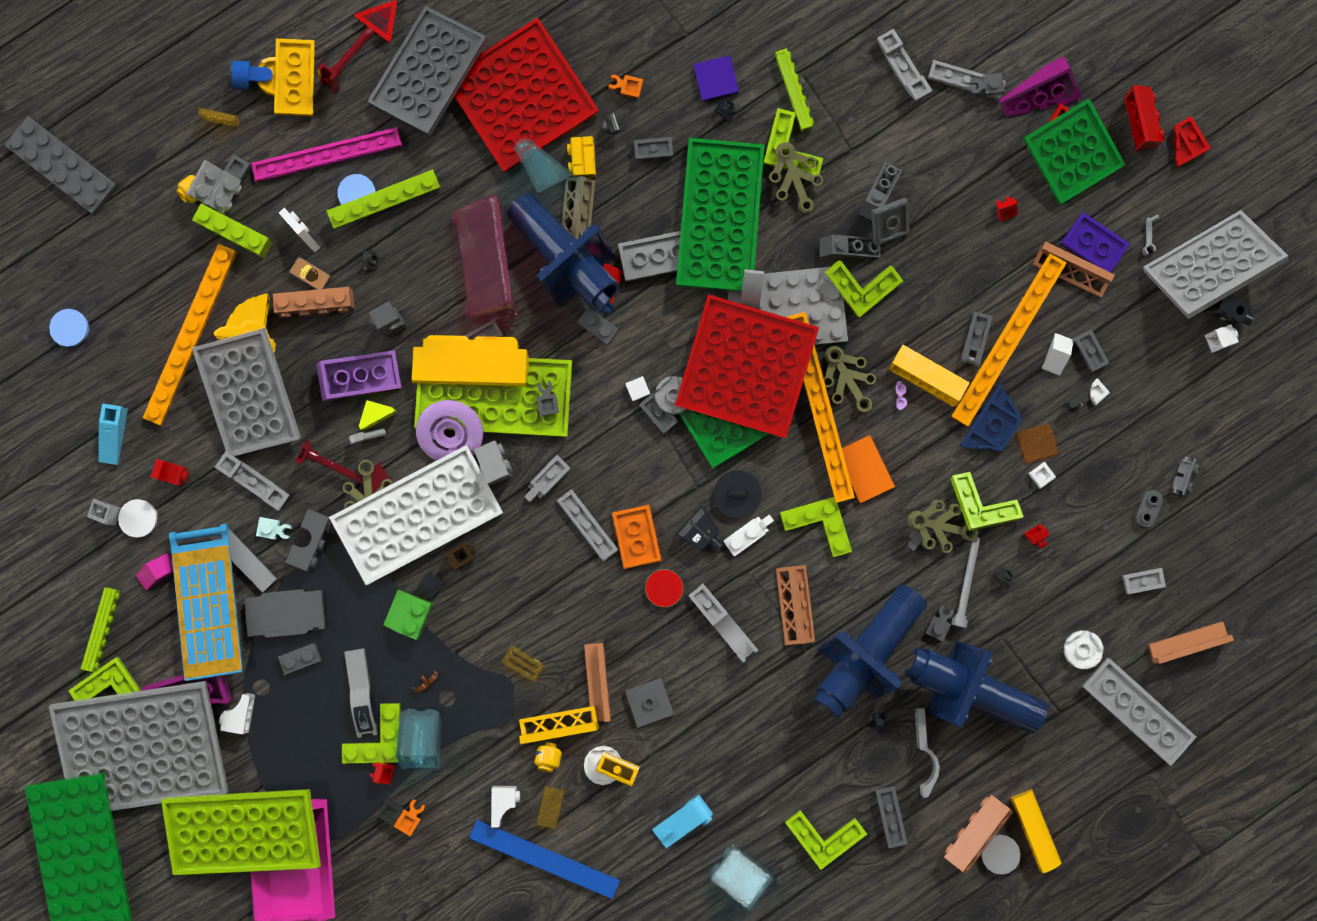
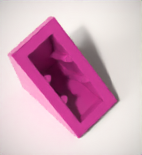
M166 553L146 563L136 574V577L146 591L173 573L171 556L169 553Z

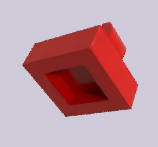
M1007 196L1006 201L1002 203L996 200L997 216L1000 222L1018 216V202L1015 198L1010 199Z
M1041 524L1023 533L1026 540L1033 545L1036 544L1040 549L1047 546L1044 538L1050 536V534Z
M380 762L373 763L372 766L376 767L375 773H370L373 782L391 784L395 765Z

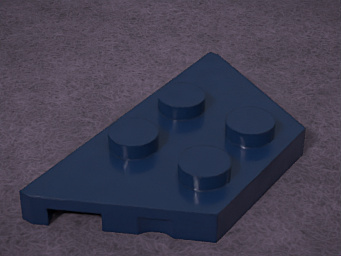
M999 383L959 445L960 447L1003 451L1023 418L1015 409L1002 384Z

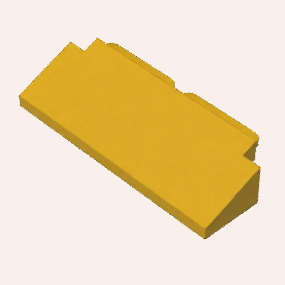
M430 335L423 339V347H413L412 382L425 384L526 386L529 356L527 350L519 349L518 341L514 337L478 336L474 340H469L466 336Z

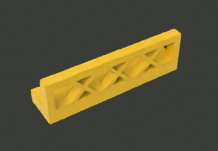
M595 706L519 720L522 733L519 736L521 744L599 729ZM591 711L593 722L585 723L581 720L580 717L583 712ZM565 715H570L576 719L572 726H566L561 722ZM548 718L557 722L551 730L542 725ZM532 721L538 727L534 733L527 734L525 723Z

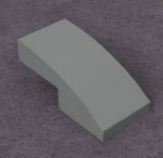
M745 269L740 304L759 309L764 271Z

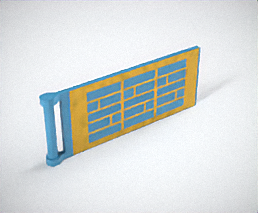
M228 524L182 533L170 532L169 540L172 552L184 680L191 681L242 673L243 665ZM222 535L220 540L178 546V541Z

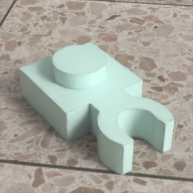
M260 517L256 536L277 539V534H279L283 539H290L291 536L285 535L284 530L286 528L292 529V526L284 524L280 527L279 520Z

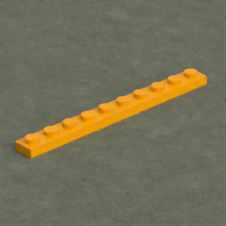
M220 244L217 245L144 413V419L161 426L163 425L193 356L192 348L197 346L237 251Z
M1051 253L1048 255L951 417L967 427L969 426L1067 262Z
M806 312L787 316V318L809 324ZM814 345L804 377V384L834 498L837 503L855 497Z

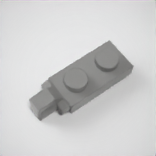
M556 455L530 482L531 484L528 487L531 490L524 497L530 503L537 496L541 499L571 468Z

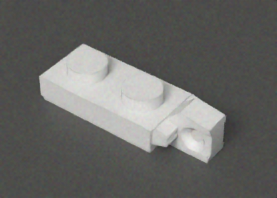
M770 515L763 520L757 517L723 542L733 556H736L769 531L766 526L774 520Z

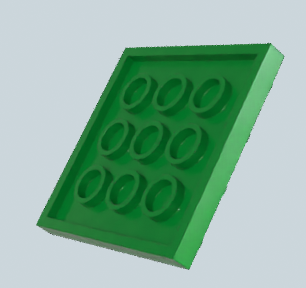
M1090 99L1084 100L1023 138L1059 204H1063L1125 166L1121 155Z
M688 409L679 414L712 469L769 435L766 432Z

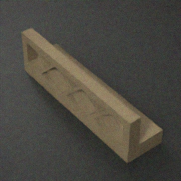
M584 176L566 178L561 225L576 239L583 235L586 228L591 226L595 180ZM576 182V188L572 192V183ZM574 201V207L570 210V204ZM572 220V226L568 229V223Z

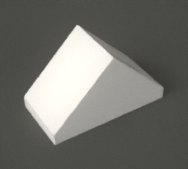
M1055 333L1042 369L1060 376L1071 356L1073 340Z

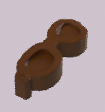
M434 670V674L428 680L422 675L420 678L424 683L417 688L413 687V690L419 693L428 688L438 678L439 674L437 671Z

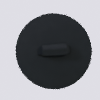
M735 470L724 474L719 478L714 488V501L717 508L724 515L731 518H744L751 515L758 508L761 501V488L758 481L745 471Z

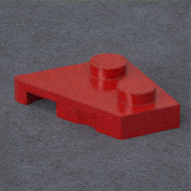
M1192 116L1173 127L1175 163L1177 168L1211 149Z

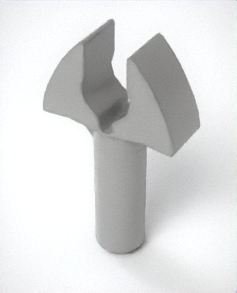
M382 428L366 433L360 432L349 436V441L351 445L362 443L365 440L385 436L386 431Z

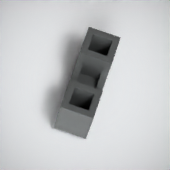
M389 301L369 312L371 318L368 320L373 329L379 332L380 335L384 334L386 337H389L407 327L399 311Z
M308 509L301 527L311 533V542L306 547L293 545L285 563L311 572L318 564L319 559L317 556L320 551H323L326 545L325 537L327 533L331 532L333 524L329 517Z

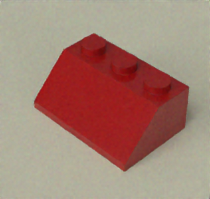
M1133 86L1126 93L1124 99L1135 149L1139 151L1158 147L1163 143L1164 132L1163 129H1160V114L1155 108V93L1148 86Z

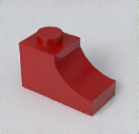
M156 459L151 478L183 486L189 478V468Z

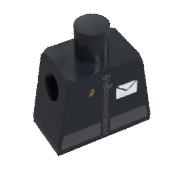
M1233 294L1203 310L1231 325L1243 323L1249 326L1254 319V316L1248 313L1250 305Z
M701 506L676 533V535L701 551L708 545L714 552H717L723 545L715 537L720 529Z

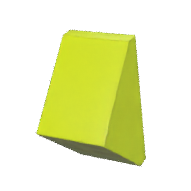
M366 401L359 427L362 431H365L397 414V411L392 407Z

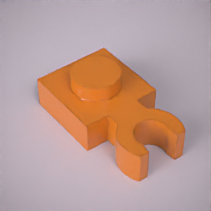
M611 75V79L616 80L617 84H609L610 90L616 91L621 89V95L639 99L643 79L625 75L624 80H622L617 75Z
M415 799L410 802L409 812L403 809L394 824L395 828L409 836L412 835L421 820L416 815L425 808V805L422 804L420 809L416 810L414 808Z

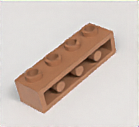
M350 287L276 293L273 294L274 313L280 316V318H290L292 315L297 314L299 316H310L311 313L323 315L329 314L330 311H337L338 313L349 312V310L354 309L353 290Z
M993 795L989 798L986 797L980 805L982 808L978 813L975 812L970 817V824L966 829L962 828L957 835V841L954 844L951 843L945 851L946 855L944 858L965 874H967L1013 813L1010 808Z

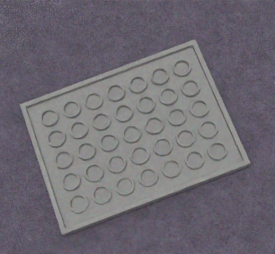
M206 681L63 702L49 706L65 779L104 772L111 811L162 803L161 800L166 797L227 794L229 791Z

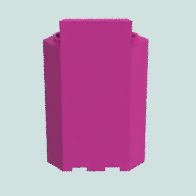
M311 799L321 866L313 869L251 871L254 921H328V919L335 918L327 799Z

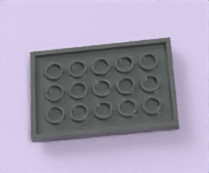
M425 6L367 102L431 136L487 43L488 38Z

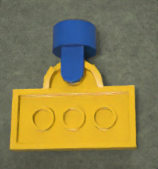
M276 38V57H268L262 60L258 67L250 66V61L231 62V88L233 90H250V82H257L262 91L268 95L275 96V115L313 116L315 41Z

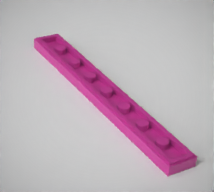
M396 127L251 163L255 182L257 183L400 148L403 145L399 129Z

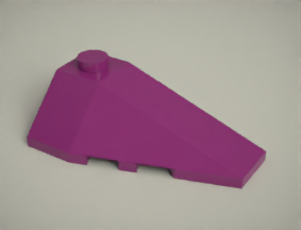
M1063 56L1045 65L1001 98L999 103L1007 117L1027 113L1031 109L1040 108L1042 110L1047 109V106H1059L1060 103L1066 105L1082 96L1072 70Z

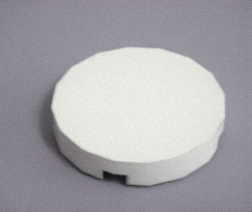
M140 499L131 500L124 504L119 512V526L128 536L136 538L145 537L156 528L158 515L154 506L148 501Z
M1077 631L1066 639L1064 655L1072 666L1079 669H1089L1101 661L1103 644L1096 634L1089 631Z
M608 746L595 747L585 758V774L595 784L607 785L615 781V779L606 776L605 773L601 774L596 771L604 751L621 758L616 750Z

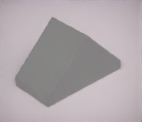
M93 499L87 517L106 525L116 526L121 507Z

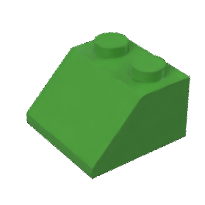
M398 589L384 626L418 640L421 637L434 603Z

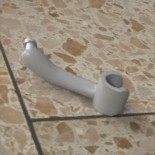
M1155 215L1152 218L1148 217L1146 220V246L1142 249V253L1145 256L1149 255L1147 247L1153 253L1156 251L1155 245L1152 244V221L1159 219V215Z

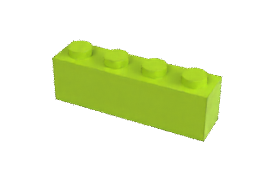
M200 204L192 219L199 226L262 258H265L273 243L268 237L203 204Z

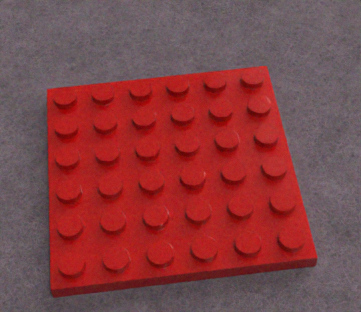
M538 17L479 54L454 96L504 173L599 113L595 103Z
M708 295L675 406L786 438L819 327Z

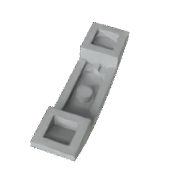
M892 29L879 36L877 41L888 63L911 97L917 101L930 94L932 89L924 76H921L904 50L903 43L895 30Z
M228 452L223 454L215 466L216 469L237 481L278 511L290 496L269 479Z

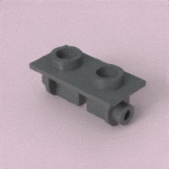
M1184 456V459H1181L1177 473L1184 476L1183 478L1176 476L1171 488L1173 489V494L1180 495V492H1182L1184 498H1187V495L1192 493L1194 487L1192 480L1194 476L1198 475L1200 470L1198 460L1194 458V461L1191 462L1192 459Z

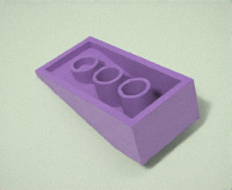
M395 350L324 360L316 364L322 402L401 388Z

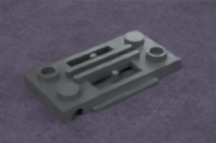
M303 589L270 592L263 593L260 597L244 598L248 637L264 635L265 637L306 634L308 630L326 629L322 590L305 592Z

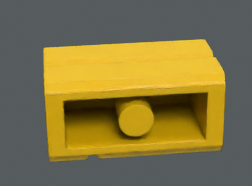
M592 136L570 138L571 144H567L568 155L572 156V162H568L569 174H573V177L596 178L594 138Z
M604 751L596 771L601 774L605 773L606 776L632 787L640 766Z

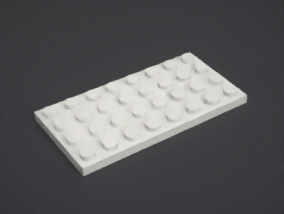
M465 445L329 518L364 583L368 585L502 514L503 511L489 485L486 483L471 451Z

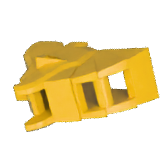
M263 294L252 297L239 304L230 315L226 326L220 327L214 332L216 338L225 339L266 328L270 302L269 295ZM268 334L273 353H275L276 343H274L273 339H270Z

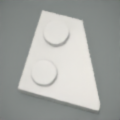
M284 208L279 212L314 252L321 248L308 234L310 230L303 222L298 223L300 219L293 211L289 213Z

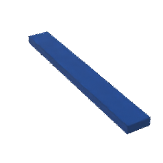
M478 819L469 837L472 840L613 899L620 882L615 877L502 829L491 827L490 824Z

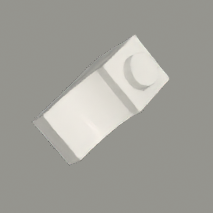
M1232 325L1219 328L1205 335L1212 353L1239 342L1238 332Z
M242 694L239 704L234 709L226 710L221 714L219 720L221 731L238 734L249 733L255 694Z
M517 786L492 787L491 827H500L504 813L510 808H515L517 803H520V791H517Z

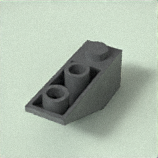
M885 162L859 215L872 221V210L885 205L902 170Z
M829 235L820 238V257L833 259L880 258V245H876L873 238Z

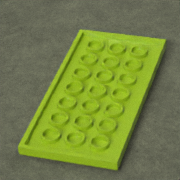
M529 358L526 386L417 383L414 428L417 426L420 415L428 406L439 401L453 400L469 406L478 415L482 423L483 432L568 437L572 360ZM548 381H551L553 388L550 393L557 395L559 413L540 416L537 397L542 396V393L538 390V383H541L542 389L545 390L549 387ZM450 416L451 418L457 419L458 421H460V422L462 423L463 426H465V424H464L461 420H459L458 418H455V417ZM450 427L445 429L455 431L453 428Z
M310 789L166 797L161 800L173 875L313 869L321 866Z

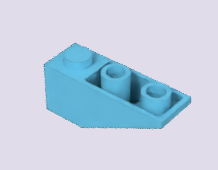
M102 404L99 419L98 462L118 465L128 412L127 408Z

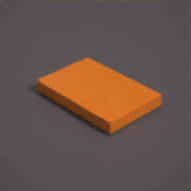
M870 435L842 448L851 485L859 503L895 487Z
M645 505L613 512L612 516L624 569L661 561L650 506Z

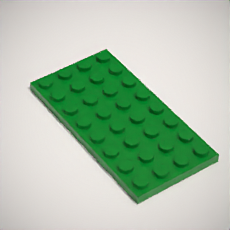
M689 138L676 287L742 292L745 269L754 270L764 144Z
M104 772L25 786L50 921H132Z

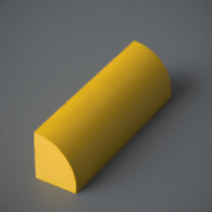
M902 345L888 370L953 407L959 403L969 385L968 381L905 345Z
M1030 789L1010 797L1039 871L1046 873L1061 865L1062 862L1033 790Z

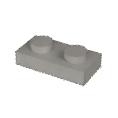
M1162 568L1122 575L1126 594L1166 587Z

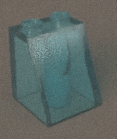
M524 138L515 143L516 146L513 149L537 193L571 176L568 169L532 140Z
M406 709V711H400L396 752L400 767L402 769H440V713L433 709L425 711Z
M733 845L731 848L727 847L724 851L721 863H716L711 869V880L750 911L773 880L771 872Z

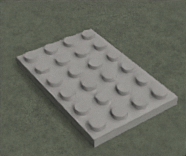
M1240 210L1147 264L1143 269L1147 276L1189 319L1287 262L1288 255Z
M830 267L764 274L759 305L760 310L784 317L806 312L809 324L819 327L814 345L848 342L843 297L824 273ZM727 291L728 300L740 304L742 292Z
M266 328L192 348L226 452L236 456L301 438Z

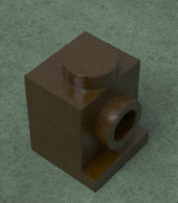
M463 542L445 553V556L454 571H457L476 559L474 556L476 551L471 543L467 545L466 542ZM461 552L466 553L465 559L459 557Z

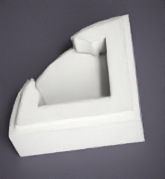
M1098 379L1090 387V399L1094 406L1110 393Z

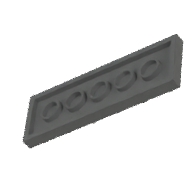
M27 116L5 144L7 148L93 215H95L118 186L29 116Z

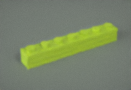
M787 48L775 52V57L793 110L796 113L795 116L800 131L812 129L814 121L812 117L810 118V109L805 103L807 102L806 97L802 95L803 89L801 84L799 85L798 83L799 77L797 73L795 74V65L791 62L790 51L788 52Z
M109 587L104 588L81 666L82 670L96 672L99 669V660L103 655L102 649L106 645L105 639L110 631L109 625L113 621L112 615L117 607L116 602L119 600L120 590Z

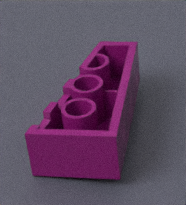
M184 674L147 684L142 688L143 691L206 681L211 704L229 703L233 699L226 675L185 681Z

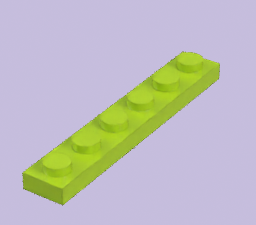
M430 170L329 209L327 213L333 228L336 229L440 188L434 171Z

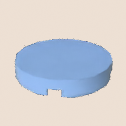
M352 174L340 182L338 187L339 201L341 204L348 203L375 192V187L366 176Z
M65 309L56 313L51 319L49 326L50 335L53 340L66 347L78 346L86 339L89 332L87 319L79 311L73 309Z

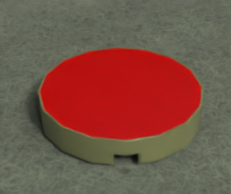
M660 569L648 577L645 584V592L648 599L654 605L670 607L680 600L683 593V583L674 571Z

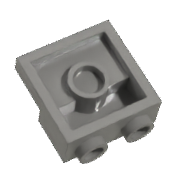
M204 160L186 194L215 211L224 214L232 206L231 199L233 195H237L240 192L241 180Z

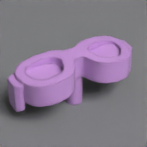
M899 381L895 387L896 394L898 395L896 407L898 411H901L906 407L907 400L902 397L906 393V386Z

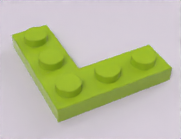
M777 108L763 164L775 167L778 161L776 148L783 142H789L795 112ZM787 148L782 150L783 155L789 154ZM797 152L806 157H814L816 165L813 168H807L804 163L793 160L795 167L813 175H819L823 158ZM812 159L807 160L808 166H812L814 164V161ZM786 163L782 168L784 170H788Z
M837 261L824 272L857 317H861L903 282L893 266L886 268L864 288L859 286L842 261Z
M970 472L953 475L950 478L969 531L1018 521L1024 517L1018 500L983 507Z
M834 497L780 512L785 531L822 521L832 556L836 557L852 552L839 506Z
M116 657L71 688L69 693L77 701L94 698L111 685L117 694L141 691V689L120 658Z
M400 703L380 704L381 742L343 743L342 764L401 762Z
M801 810L785 821L820 869H823L867 835L855 818L825 841H823Z

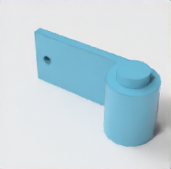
M697 795L652 830L665 848H667L698 825L702 824L704 826L712 820L711 815L713 812L701 796Z

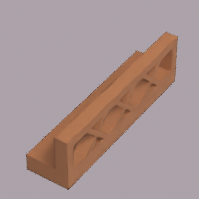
M1046 241L1042 244L1032 266L1040 269L1042 264L1038 262L1042 254L1046 256L1050 253L1067 262L1066 266L1069 271L1065 274L1060 273L1059 279L1099 298L1103 297L1108 284L1112 282L1115 274ZM1073 273H1084L1086 281H1076ZM1098 280L1104 283L1100 292L1092 288L1091 281Z
M806 565L776 568L785 645L815 642ZM783 571L789 572L788 582L784 580ZM787 591H789L792 596L790 602L786 599ZM790 610L794 613V619L792 621L788 617V612ZM792 629L796 632L797 640H791L790 632Z
M1218 622L1150 643L1148 647L1153 662L1160 664L1234 641L1232 635H1227L1224 623Z
M604 643L585 644L590 706H595L598 721L608 722L611 721Z

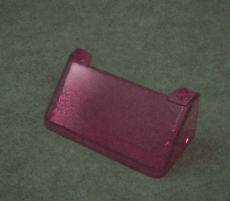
M497 194L488 195L455 209L456 212L452 213L453 222L458 227L468 306H465L466 317H470L472 322L517 316L514 295L510 287L502 228V204Z

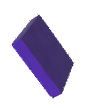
M730 55L693 64L702 102L739 93Z

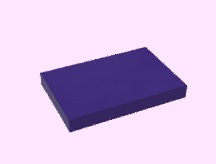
M1082 212L1060 245L1081 259L1111 273L1130 243Z

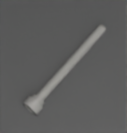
M978 536L971 543L958 613L952 618L951 625L967 628L968 620H966L967 616H965L980 543Z

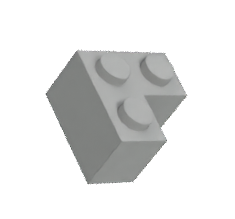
M492 441L474 449L480 463L479 467L488 485L492 486L512 477L510 472L513 470L507 459L504 460L502 456L505 454L501 443L497 444L496 441Z

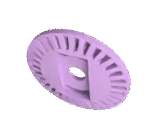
M444 400L431 404L422 412L417 422L416 436L422 450L429 457L437 461L465 445L468 446L474 456V449L479 448L483 440V427L480 418L469 406L458 401ZM450 416L455 417V418H458L459 420H461V421L465 424V426H463L460 421H458L457 419L451 418ZM448 427L453 428L455 436L451 438L446 437L444 430Z

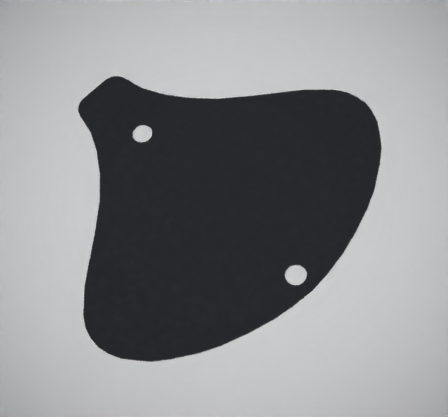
M343 543L326 545L323 551L319 552L317 556L319 559L318 564L311 572L295 567L276 591L303 589L305 592L322 590L326 629L308 630L306 634L277 637L255 636L246 666L243 694H255L247 736L254 764L266 792L310 789L311 799H327L330 841L348 835L368 819L421 763L441 748L473 732L505 726L512 717L514 690L513 683L508 677L483 670L464 660L448 648L426 625L418 640L384 626L398 588L388 574L366 585ZM316 643L322 661L284 675L278 657ZM365 648L371 687V710L378 734L367 733L362 734V737L358 738L351 712L350 686L345 652ZM434 670H436L439 676L435 682L425 690L416 693L413 687L417 688L424 683L420 677L423 675L428 680L434 674ZM266 679L269 682L270 690L266 695L260 696L254 692L253 685L256 680ZM445 689L453 691L456 698L455 702L447 707L440 704L438 698L440 692ZM400 703L401 762H384L395 765L391 784L373 782V778L370 776V773H375L376 767L372 766L373 763L342 764L343 743L381 742L380 704Z

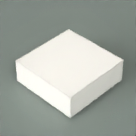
M643 376L625 383L632 401L650 395Z
M1045 462L1028 473L1039 489L1056 478Z

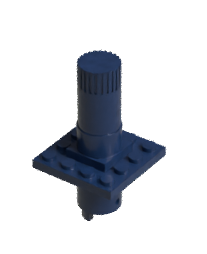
M532 193L523 194L513 201L508 208L507 218L549 263L548 266L546 265L541 268L537 277L558 307L572 294L577 292L597 312L603 315L612 312L615 307L610 301L617 293L619 283L604 268V264L611 261L615 255L601 229L594 224L592 227L586 228L583 235L576 239Z
M899 585L854 642L848 633L841 631L823 642L818 650L836 665L817 688L818 694L814 700L828 707L833 712L832 715L837 719L842 712H848L864 689L877 699L898 689L902 681L899 680V676L894 671H888L885 668V662L926 609L927 604L923 597L912 588Z
M956 641L949 658L927 648L920 650L915 647L913 652L916 654L914 663L909 670L905 671L904 675L909 677L912 683L934 692L927 709L928 713L960 727L967 721L970 708L1030 734H1035L1043 726L1048 710L1045 701L984 674L986 668L992 662V652L960 641Z

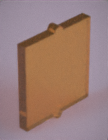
M1050 423L1017 432L1021 445L1019 449L1022 450L1026 463L1058 454L1055 443L1056 437L1053 436Z

